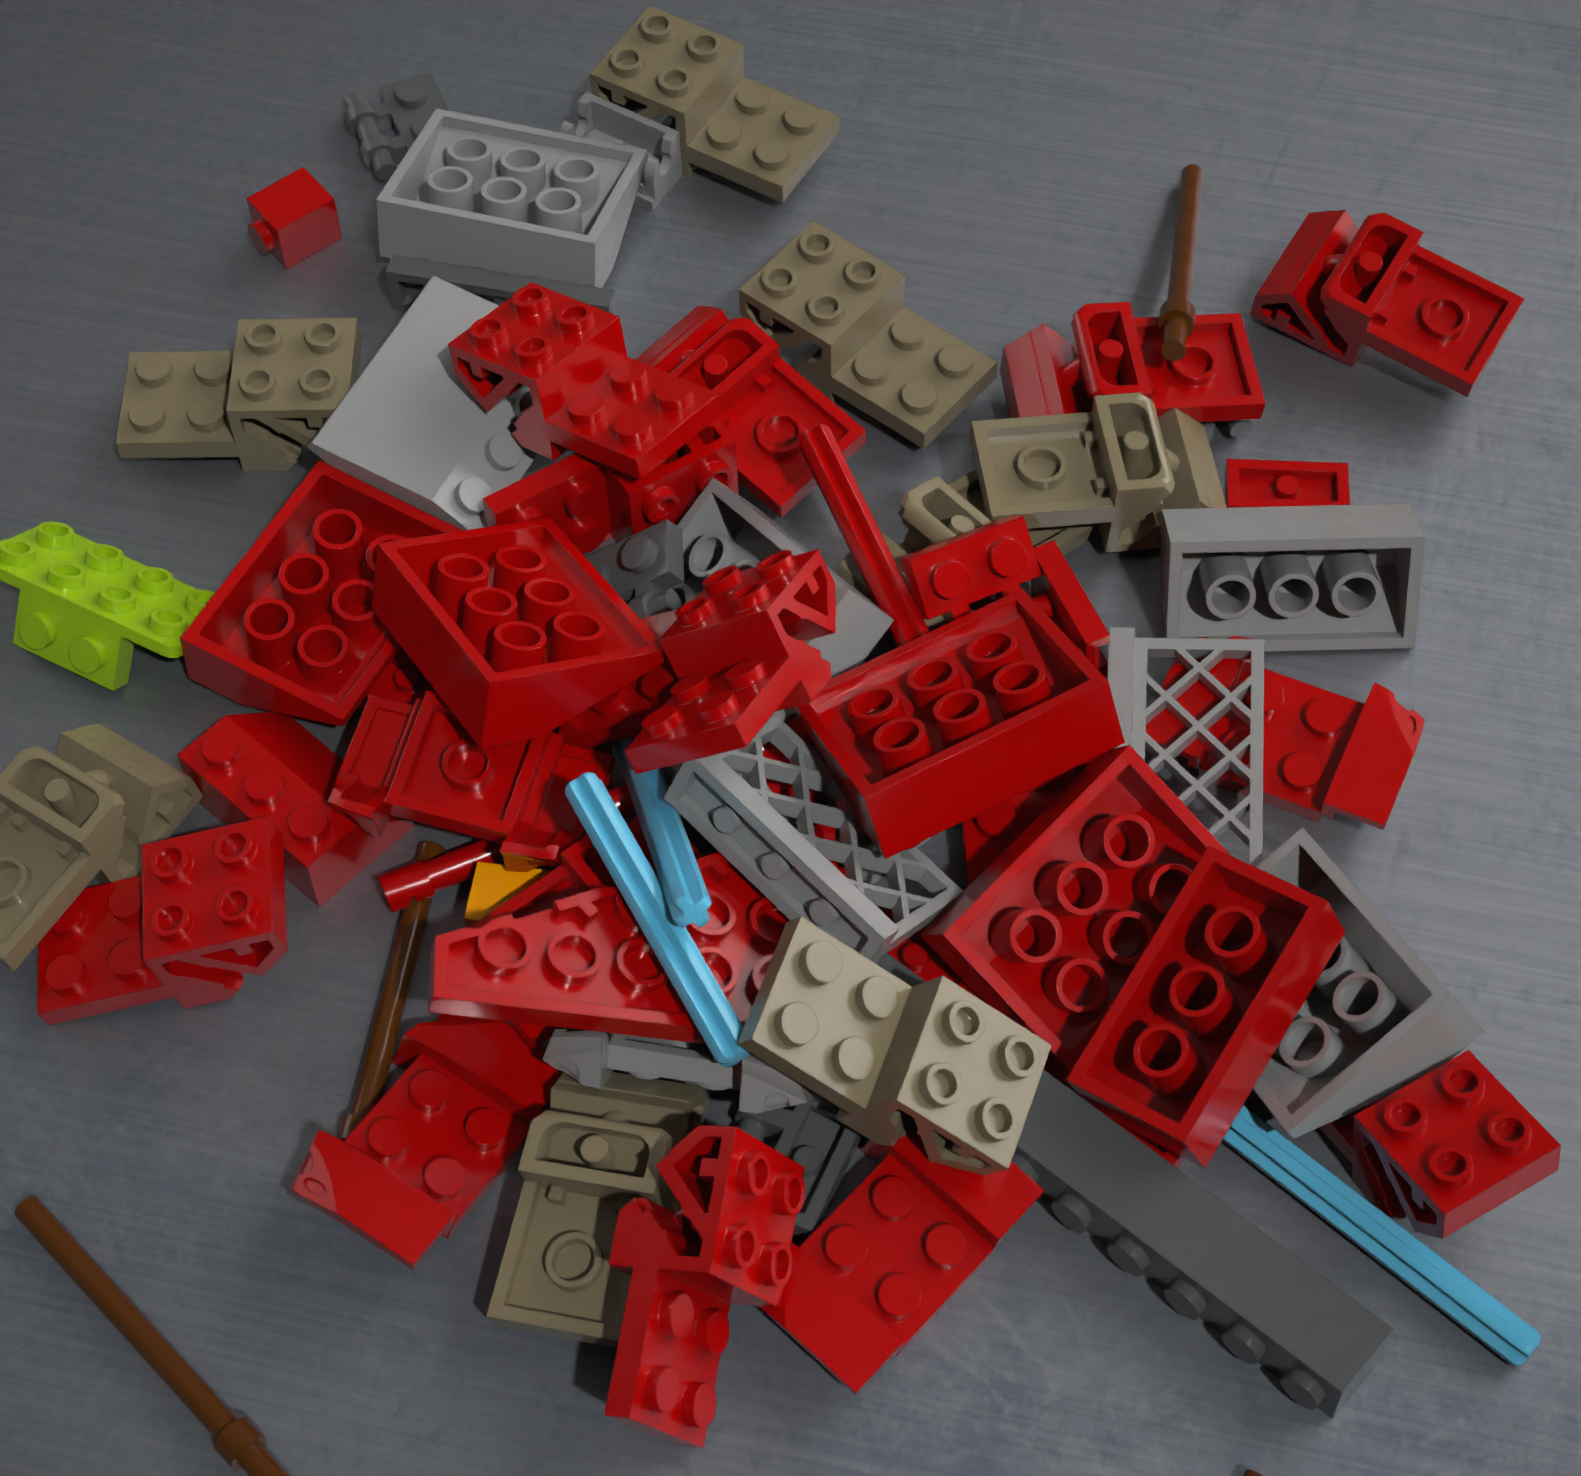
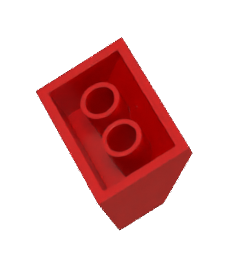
M276 712L225 715L177 755L183 773L192 778L203 794L199 803L225 826L265 816L271 818L283 835L285 878L319 908L414 827L412 820L391 815L382 836L379 838L361 829L359 823L346 813L339 814L331 808L327 801L343 760L290 715Z

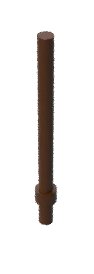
M1195 164L1187 165L1181 173L1167 301L1162 304L1159 313L1158 328L1163 335L1161 353L1169 361H1179L1185 356L1187 338L1193 333L1196 311L1191 303L1204 177L1202 168Z
M424 841L419 846L415 862L419 860L426 862L444 855L445 849L439 843ZM412 897L410 905L403 908L350 1114H346L341 1118L337 1138L345 1141L383 1096L433 897L421 902H416L415 897Z
M36 1196L24 1199L15 1209L14 1215L212 1434L216 1439L214 1449L233 1470L243 1469L248 1476H290L265 1449L267 1439L247 1417L237 1418L46 1206Z

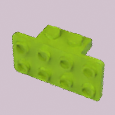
M43 522L21 534L0 541V580L20 589L13 644L112 691L128 683L134 643L164 657L179 658L183 656L180 637L215 594L213 591L199 590L174 579L173 574L165 569L148 567L128 558L115 546L98 544L74 533L72 527L60 522Z

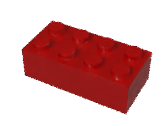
M1209 845L1067 1077V1082L1079 1096L1110 1119L1205 1169L1345 934L1330 903L1315 894Z

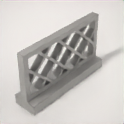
M1109 627L1110 643L1108 648L1107 680L1125 741L1124 744L1118 747L1131 745L1144 761L1146 749L1155 757L1148 765L1156 774L1165 767L1187 788L1178 797L1185 806L1197 797L1220 819L1208 831L1217 839L1226 830H1232L1249 847V864L1257 867L1263 861L1264 639L1135 637V627ZM1148 657L1176 658L1189 672L1165 691L1147 674ZM1194 658H1204V659H1203L1201 662H1198V661H1197L1196 659H1194ZM1222 659H1251L1250 677L1232 692L1209 672ZM1198 680L1221 700L1199 721L1176 701L1179 696ZM1148 691L1156 700L1146 708ZM1249 693L1250 709L1241 702ZM1166 708L1188 730L1164 750L1146 733V724ZM1229 710H1232L1250 727V735L1231 751L1208 731ZM1197 738L1220 759L1218 763L1198 780L1174 759ZM1249 751L1250 769L1240 761ZM1228 769H1231L1249 786V795L1231 811L1223 806L1207 790ZM1248 811L1249 829L1239 821Z
M777 715L769 718L747 747L684 762L663 797L788 919L793 920L800 916L875 964L884 954L938 918L963 892L956 883L917 847L901 851L887 859L880 852L858 847L856 833L868 835L856 819L822 757ZM770 741L789 759L790 764L763 757L762 745ZM734 770L748 773L751 786ZM766 778L792 784L794 798L767 791ZM809 789L824 792L836 803V808L810 802ZM781 815L796 818L798 831ZM813 823L839 829L841 843L815 837ZM829 860L843 863L845 876ZM861 868L887 874L889 888L864 883ZM904 878L918 881L934 898L931 899L906 893ZM877 906L892 909L894 922Z

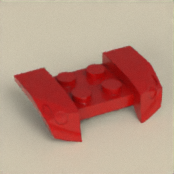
M1232 636V637H1230V638H1228V639H1250V638L1239 637V636ZM1204 658L1194 659H1196L1198 662H1201ZM1176 659L1170 667L1161 687L1167 691L1186 675L1189 670ZM1222 659L1209 672L1232 692L1250 677L1251 659ZM1264 668L1263 803L1320 823L1322 816L1333 819L1336 812L1383 830L1415 754L1425 720L1413 709L1409 711L1396 701L1393 692L1374 682L1364 704ZM1199 680L1176 699L1197 721L1221 702ZM1250 693L1241 700L1249 709ZM1166 708L1146 724V733L1164 750L1188 730ZM1229 710L1208 729L1230 751L1250 735V727L1232 710ZM1198 738L1179 754V756L1188 758L1189 767L1199 770L1198 779L1220 761ZM1250 751L1240 759L1249 769ZM1228 769L1212 783L1246 797L1249 795V786L1231 769Z
M426 690L424 698H417L414 705L370 694L327 804L339 814L346 813L359 823L361 829L379 838L382 836L392 815L501 843L500 853L503 856L506 871L530 872L538 866L546 865L556 869L561 865V852L587 835L586 830L565 795L566 785L583 773L593 772L602 780L607 789L616 761L612 755L565 744L564 735L552 731L540 738L514 742L504 747L481 749L436 692Z
M440 1013L433 1022H420L403 1034L391 1063L399 1068H407V1070L345 1141L319 1129L286 1193L297 1201L312 1206L334 1218L413 1270L440 1236L449 1239L522 1151L531 1121L550 1104L551 1088L564 1072L555 1069L542 1060L547 1048L540 1045L532 1050L518 1031L505 1021Z
M913 1117L906 1136L899 1138L893 1147L876 1144L869 1139L866 1144L859 1148L867 1157L881 1163L800 1247L796 1246L793 1242L791 1243L793 1257L792 1273L789 1281L784 1285L780 1308L760 1307L855 1395L889 1359H892L895 1355L898 1356L991 1257L994 1249L1001 1243L1006 1233L1045 1191L1012 1161L1008 1170L988 1175H981L929 1161L921 1136L917 1134L918 1128Z

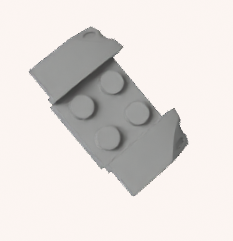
M564 1028L554 1030L542 1059L555 1069L569 1074L580 1084L597 1089L603 1088L613 1070L626 1071L641 1079L663 1077L694 1082L709 1090L738 1089L740 1090L739 1112L762 1113L807 1103L819 1098V1094L752 1053L738 1064L725 1068L715 1060L707 1044Z

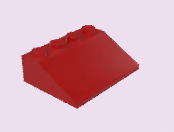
M318 460L180 637L188 678L243 706L344 727L401 649L400 644L372 610L378 543L464 530Z
M551 518L378 543L372 610L481 749L504 747L514 742L540 738L664 663L667 659L658 638Z
M1023 588L830 679L812 703L793 707L859 824L885 859L901 851L914 848L922 841L963 821L971 820L982 812L1023 792L1031 791L1041 783L1078 765L1091 762L1101 754L1125 743L1108 680Z
M1131 745L1113 748L1093 760L944 910L921 936L952 970L991 1007L1051 1044L1048 1057L1069 1075L1207 847L1210 845L1227 854L1229 852Z

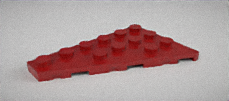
M816 824L814 828L815 837L836 841L835 828ZM720 852L696 859L712 901L711 906L707 909L710 920L701 928L694 923L689 924L686 928L744 1028L786 922L791 920ZM829 860L838 869L837 862ZM602 886L555 900L552 908L517 919H514L512 914L491 919L485 926L480 928L464 927L437 935L433 941L429 962L428 1012L706 1044L618 887Z

